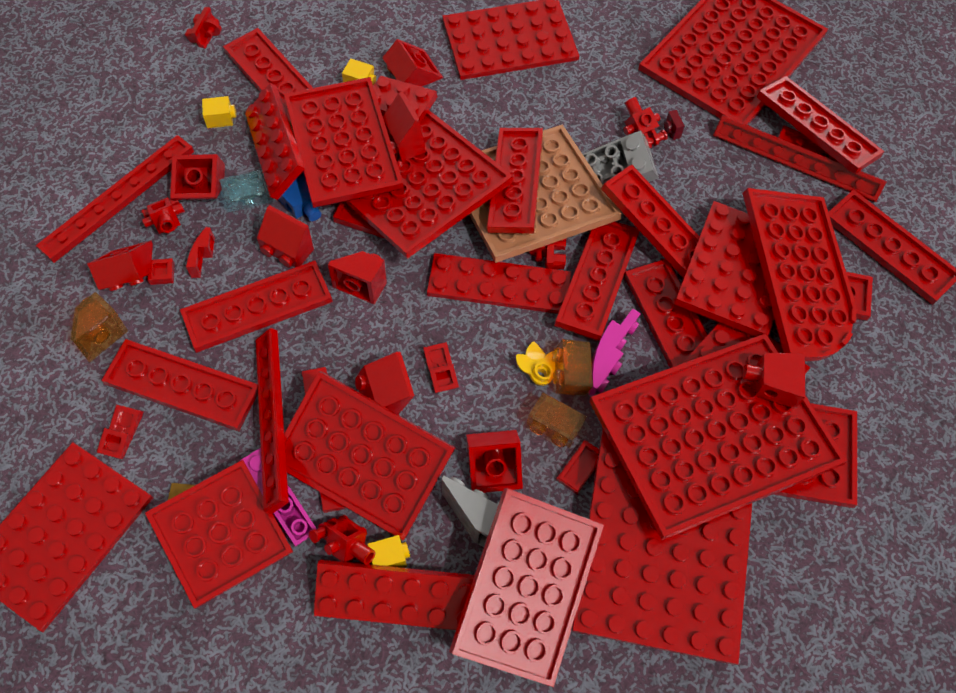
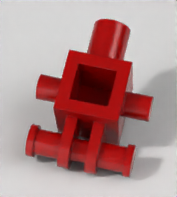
M636 97L624 103L630 114V117L625 121L626 127L623 128L626 135L641 130L648 141L649 148H652V144L655 147L659 145L660 141L668 139L665 130H661L659 133L655 131L659 127L658 121H660V116L658 113L653 114L650 107L642 110Z
M168 197L148 205L145 210H141L145 217L142 219L145 227L155 225L159 234L163 232L170 233L177 226H180L177 215L185 212L179 200H169Z
M341 515L338 519L331 518L327 522L319 524L318 529L309 531V538L313 543L319 542L322 538L326 540L325 552L328 555L332 554L341 562L357 558L365 565H368L375 557L376 552L365 544L367 530L354 523L346 515Z

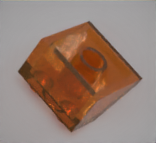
M97 292L83 299L75 307L70 339L89 363L128 332L116 311Z

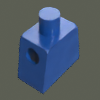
M303 171L278 201L296 219L306 214L310 221H316L321 217V212L318 209L319 207L313 208Z

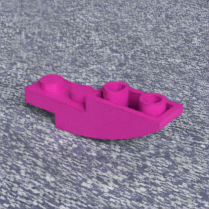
M635 309L630 311L621 325L612 320L606 328L595 350L590 366L588 390L591 397L597 391L602 393L610 382L607 380V377L610 373L615 376L622 366V363L619 361L624 354L621 350L627 343V340L624 338L627 334L632 336L640 325L636 321L641 313Z
M261 448L241 460H244L263 495ZM288 486L289 503L274 512V515L296 547L309 538V531L316 530L317 528Z

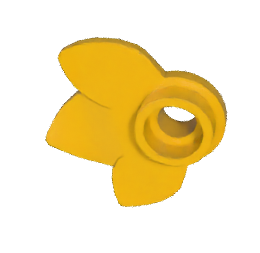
M532 342L526 349L525 355H516V363L521 371L529 374L535 384L545 386L552 381L553 373L560 369L561 355L559 351L545 354L535 342ZM538 372L543 373L544 377L540 376Z

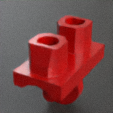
M204 7L201 14L194 16V27L187 29L185 36L189 42L197 43L200 48L206 49L212 36H218L221 33L220 22L212 15L210 7Z
M566 239L531 250L529 253L536 256L535 260L537 262H541L542 256H545V268L564 269L566 254L554 253V250H565Z

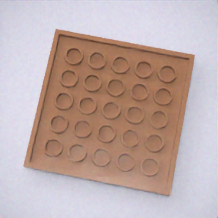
M562 124L543 131L534 234L488 233L487 224L490 200L469 215L495 263L615 222L621 219L622 213L600 189L603 184ZM497 146L482 150V152L495 161Z

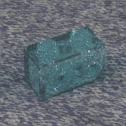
M262 169L220 180L229 213L273 202L272 197L269 195Z

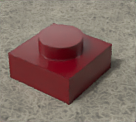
M677 110L669 111L664 122V129L667 134L670 133L672 140L680 139L685 126Z

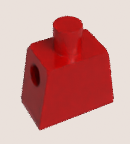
M765 353L756 366L745 364L742 378L756 381V395L758 397L797 408L805 398V354Z

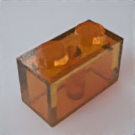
M562 339L552 352V361L555 362L553 383L556 384V393L586 395L593 387L590 342Z
M542 393L528 415L527 425L535 434H545L552 438L551 441L555 445L562 448L564 446L571 448L584 426L587 416Z

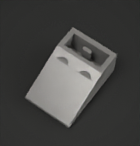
M641 130L583 153V156L603 185L631 164L648 182L659 178L648 141Z
M443 476L442 495L472 540L484 547L499 502L496 504L490 501L488 496L482 491L476 489L472 491L464 487L465 484L455 477L449 479Z

